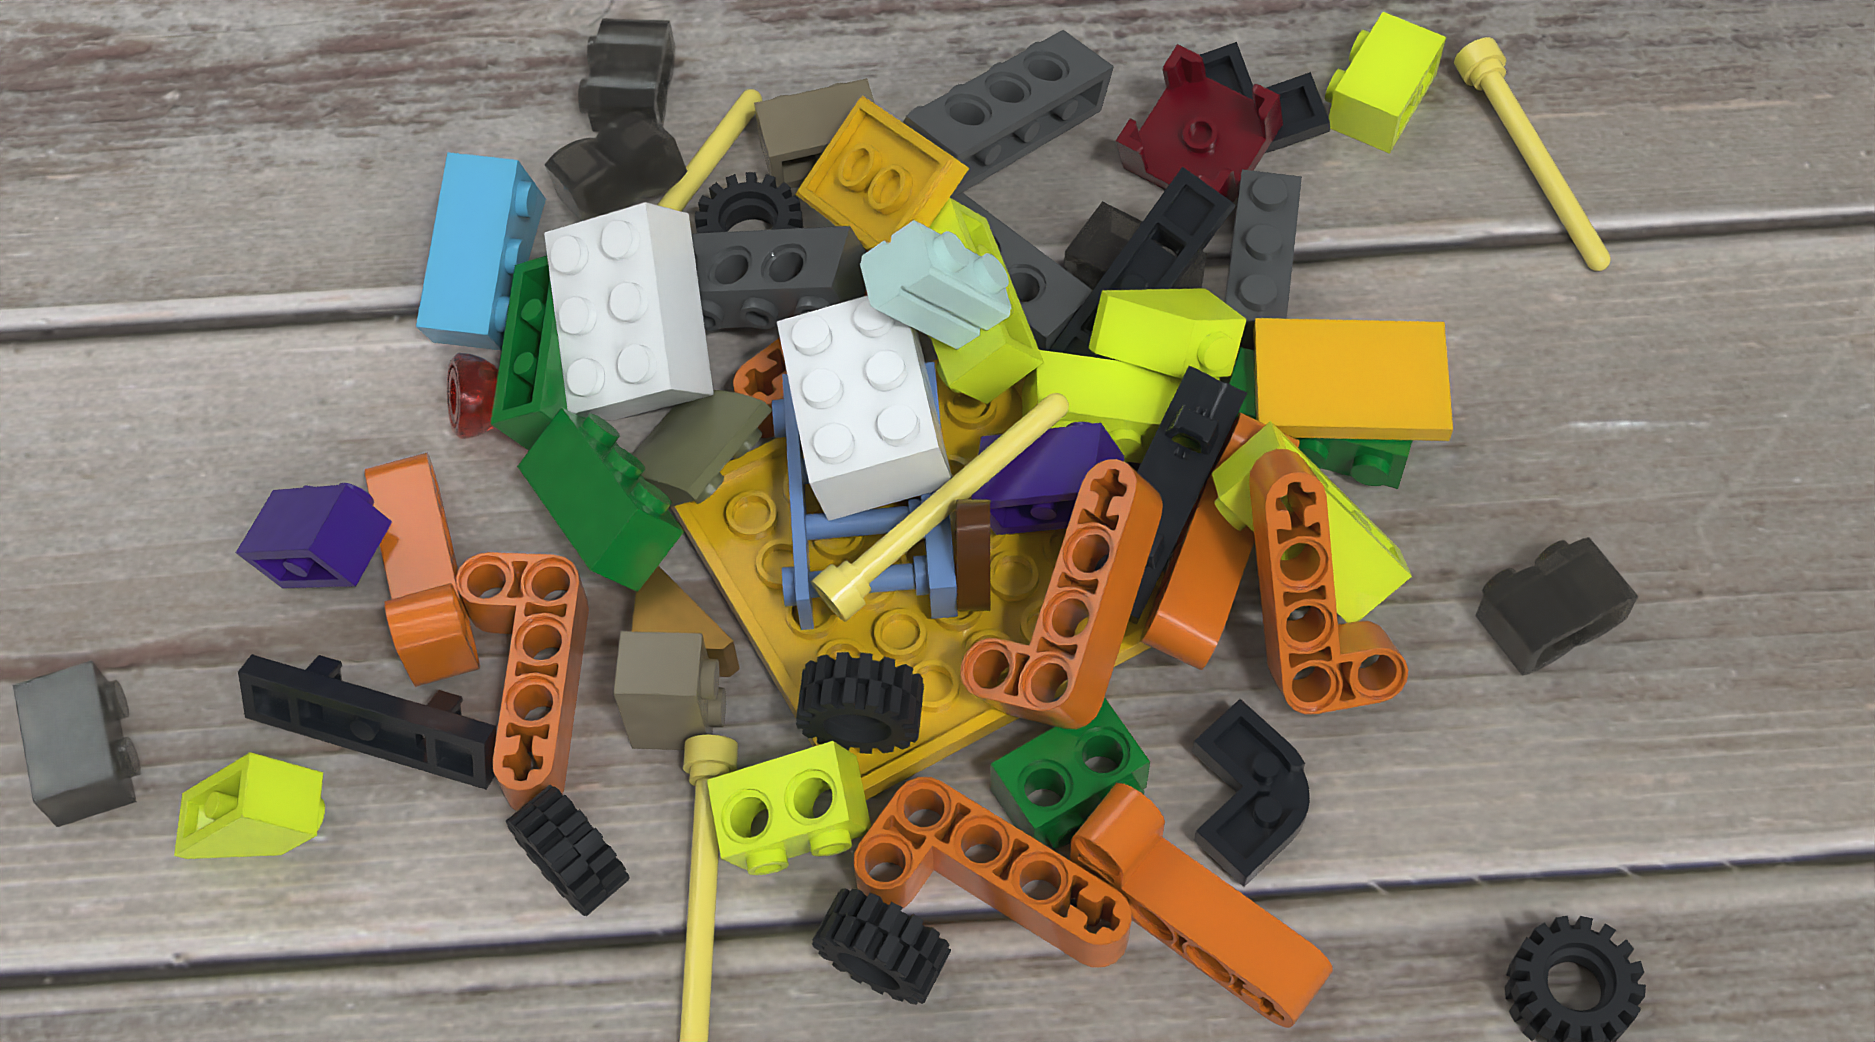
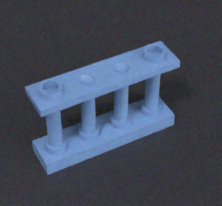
M925 362L941 428L935 362ZM782 374L784 399L772 400L775 438L786 437L794 559L793 567H782L783 596L785 607L797 606L801 630L814 629L812 598L820 597L810 581L822 572H810L808 540L887 534L936 491L920 495V498L908 499L909 506L870 509L828 521L825 513L807 514L805 484H809L803 458L788 375ZM949 515L924 536L926 555L913 556L914 563L889 566L869 584L872 590L869 593L916 589L917 596H930L932 619L958 617L957 585Z

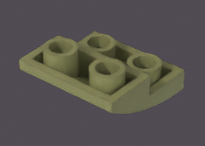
M713 390L714 394L711 396L675 405L632 453L645 466V471L642 473L643 478L669 497L672 502L670 507L695 501L697 504L705 501L724 481V476L720 471L732 457L738 459L746 454L761 438L762 432L758 429V426L772 411L764 401L740 393Z

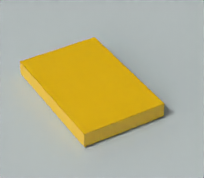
M862 95L795 195L835 226H850L862 246L869 251L882 241L890 243L891 236L913 220L929 228L969 168Z
M1255 318L1253 343L1256 420L1264 424L1271 421L1281 432L1294 438L1450 441L1453 432L1445 322Z

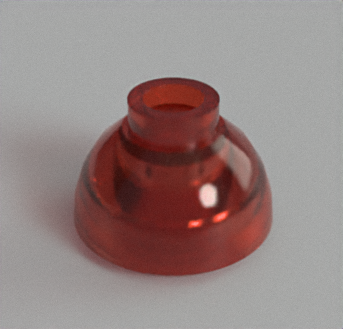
M457 353L450 360L447 375L449 421L453 433L460 439L474 438L494 428L490 423L499 370L486 359L468 353Z

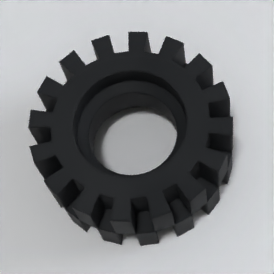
M746 172V182L738 183L735 174L726 177L727 188L725 189L716 182L709 187L710 198L702 195L698 202L699 211H695L697 233L728 232L734 225L753 219L763 220L772 224L773 228L771 230L804 228L800 201L797 195L792 196L791 187L783 182L777 188L776 177L768 174L765 175L763 182L759 183L757 182L756 172Z
M837 652L836 660L827 654L817 657V662L810 660L805 664V669L802 671L796 726L798 729H803L802 734L807 738L817 737L818 744L834 741L848 751L850 747L860 748V753L872 754V748H878L882 753H889L894 751V746L903 750L910 747V742L915 743L919 736L924 692L923 678L919 673L913 674V668L907 664L895 667V659L886 656L881 661L872 660L873 654L860 652V658H852L849 652Z
M548 785L506 820L508 829L515 836L517 843L527 852L526 855L539 867L543 876L548 881H551L563 898L566 897L570 905L583 916L587 917L630 879L625 866L616 858L617 854L602 839V834L597 828L592 827L580 809L577 810L573 802L566 795L563 796L555 786Z
M846 888L841 889L812 939L813 947L819 950L818 954L823 959L833 961L832 966L840 972H848L852 975L851 979L860 984L862 981L869 984L872 990L882 995L886 992L892 999L901 1002L905 999L908 1003L915 1005L918 1002L921 1004L925 1003L951 952L947 940L940 938V933L933 927L922 925L924 920L915 914L907 915L901 911L903 907L893 902L888 905L882 901L880 896L872 893L866 896L859 889L852 888L851 891Z
M1568 916L1556 917L1550 927L1545 922L1533 930L1529 938H1525L1509 964L1506 976H1509L1510 979L1505 985L1504 990L1505 999L1514 1000V1004L1509 1010L1514 1022L1524 1018L1528 1026L1523 1031V1034L1531 1041L1540 1034L1548 1039L1547 1042H1616L1636 1019L1641 1010L1638 1005L1645 998L1646 985L1638 984V980L1645 972L1641 961L1630 963L1628 960L1634 948L1627 939L1618 946L1610 940L1616 931L1614 928L1605 923L1602 929L1596 932L1591 930L1593 918L1580 916L1575 925H1570ZM1563 962L1578 963L1589 969L1595 975L1600 985L1601 995L1599 1003L1591 1009L1581 1011L1572 1010L1560 1004L1549 989L1548 974L1550 969Z

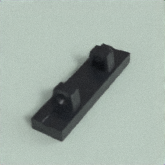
M1182 167L1049 351L1119 361L1095 354L1089 349L1102 290L1175 289L1236 205ZM1154 240H1156L1158 243H1160V244L1163 245L1164 247H1166V248L1170 249L1171 251H1173L1178 257L1176 258L1174 255H1172V254L1169 253L1167 250H1165L1163 247H1161V246L1158 245L1156 242H1154Z
M1188 366L1137 471L1158 491L1162 499L1163 509L1129 621L1136 625L1247 395V392L1219 381L1192 366ZM1178 434L1200 444L1201 453L1184 447L1171 439ZM1109 553L1098 561L1095 571L1105 565Z
M251 654L238 671L244 715L247 719L487 790L495 777L493 772V755L496 742V726L462 716V696L438 690L428 704L423 705L342 681V662L318 655L304 670Z

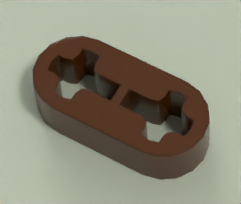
M957 499V610L991 611L990 499Z

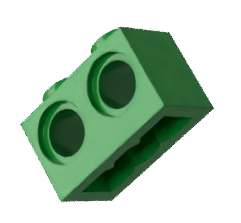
M1104 698L1097 716L1088 725L1078 729H1064L1055 726L990 763V790L1016 828L1046 846L1051 844L1053 848H1061L1071 843L1072 837L1116 783L1129 785L1144 795V789L1147 788L1150 760L1107 699ZM1094 757H1106L1114 761L1118 767L1108 773H1098L1091 770L1085 762ZM1047 789L1058 794L1061 800L1055 805L1043 807L1032 803L1028 796L1036 790Z

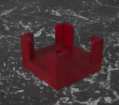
M1177 44L1162 69L1166 89L1146 121L1138 131L1136 121L1129 119L1116 139L1123 168L1166 190L1180 169L1184 167L1234 203L1238 197L1242 169L1254 171L1283 125L1280 95L1259 84H1254L1252 87V100L1206 77L1203 58L1199 54Z

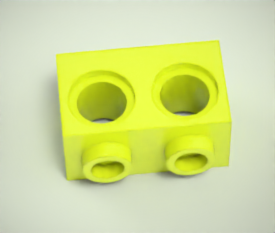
M834 741L707 780L721 859L747 870L750 875H766L781 871L789 866V858L809 852L813 856H830L845 852L852 847V839L865 836L871 828L857 756ZM831 789L832 803L829 809L822 816L814 818L813 806L817 797L824 791ZM767 808L769 817L766 827L760 834L752 837L751 825L753 819L760 811Z

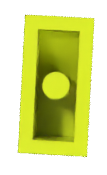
M1206 288L1102 290L1089 349L1095 354L1177 378L1184 377L1188 366H1192L1212 377L1232 376L1246 318Z
M249 752L182 793L174 856L184 859L283 855L317 836V831L323 822L325 814V803L321 798L323 772Z

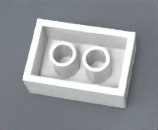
M644 202L544 233L568 411L580 417H587L589 413H592L604 420L613 421L714 394L688 213Z
M868 295L777 321L809 484L828 521L937 491L952 478L917 329L871 307Z

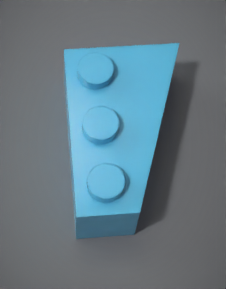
M447 152L416 327L433 343L502 351L514 267L516 264L529 261L546 201L545 196L518 160Z

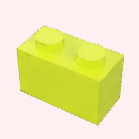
M1382 12L1370 32L1363 29L1358 34L1349 55V62L1351 64L1347 70L1344 71L1338 68L1331 78L1324 98L1326 102L1331 103L1329 113L1330 129L1390 154L1437 75L1446 37Z

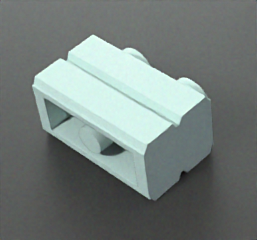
M913 220L891 236L890 243L882 241L862 255L860 267L871 307L957 350L980 336L981 328L989 330L1010 316V309L1012 308L1006 291L1009 280L1002 264L992 254L986 253L983 256H979L968 250L952 232L946 231L939 234Z

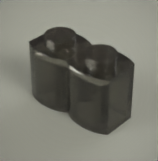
M603 18L597 36L589 37L587 60L590 73L588 79L580 80L578 103L580 112L588 114L592 132L661 133L666 115L668 89L672 81L676 47L670 20Z
M634 111L617 117L608 123L595 138H583L573 141L556 151L545 163L546 170L558 197L580 221L631 207L636 199L659 195L677 184L687 172L675 138L646 111Z
M1590 537L1580 539L1571 544H1568L1566 540H1560L1550 545L1536 558L1535 566L1528 567L1519 572H1516L1514 568L1505 569L1492 577L1482 589L1484 595L1475 616L1522 676L1544 668L1564 656L1574 647L1586 644L1618 626L1628 618L1639 597Z

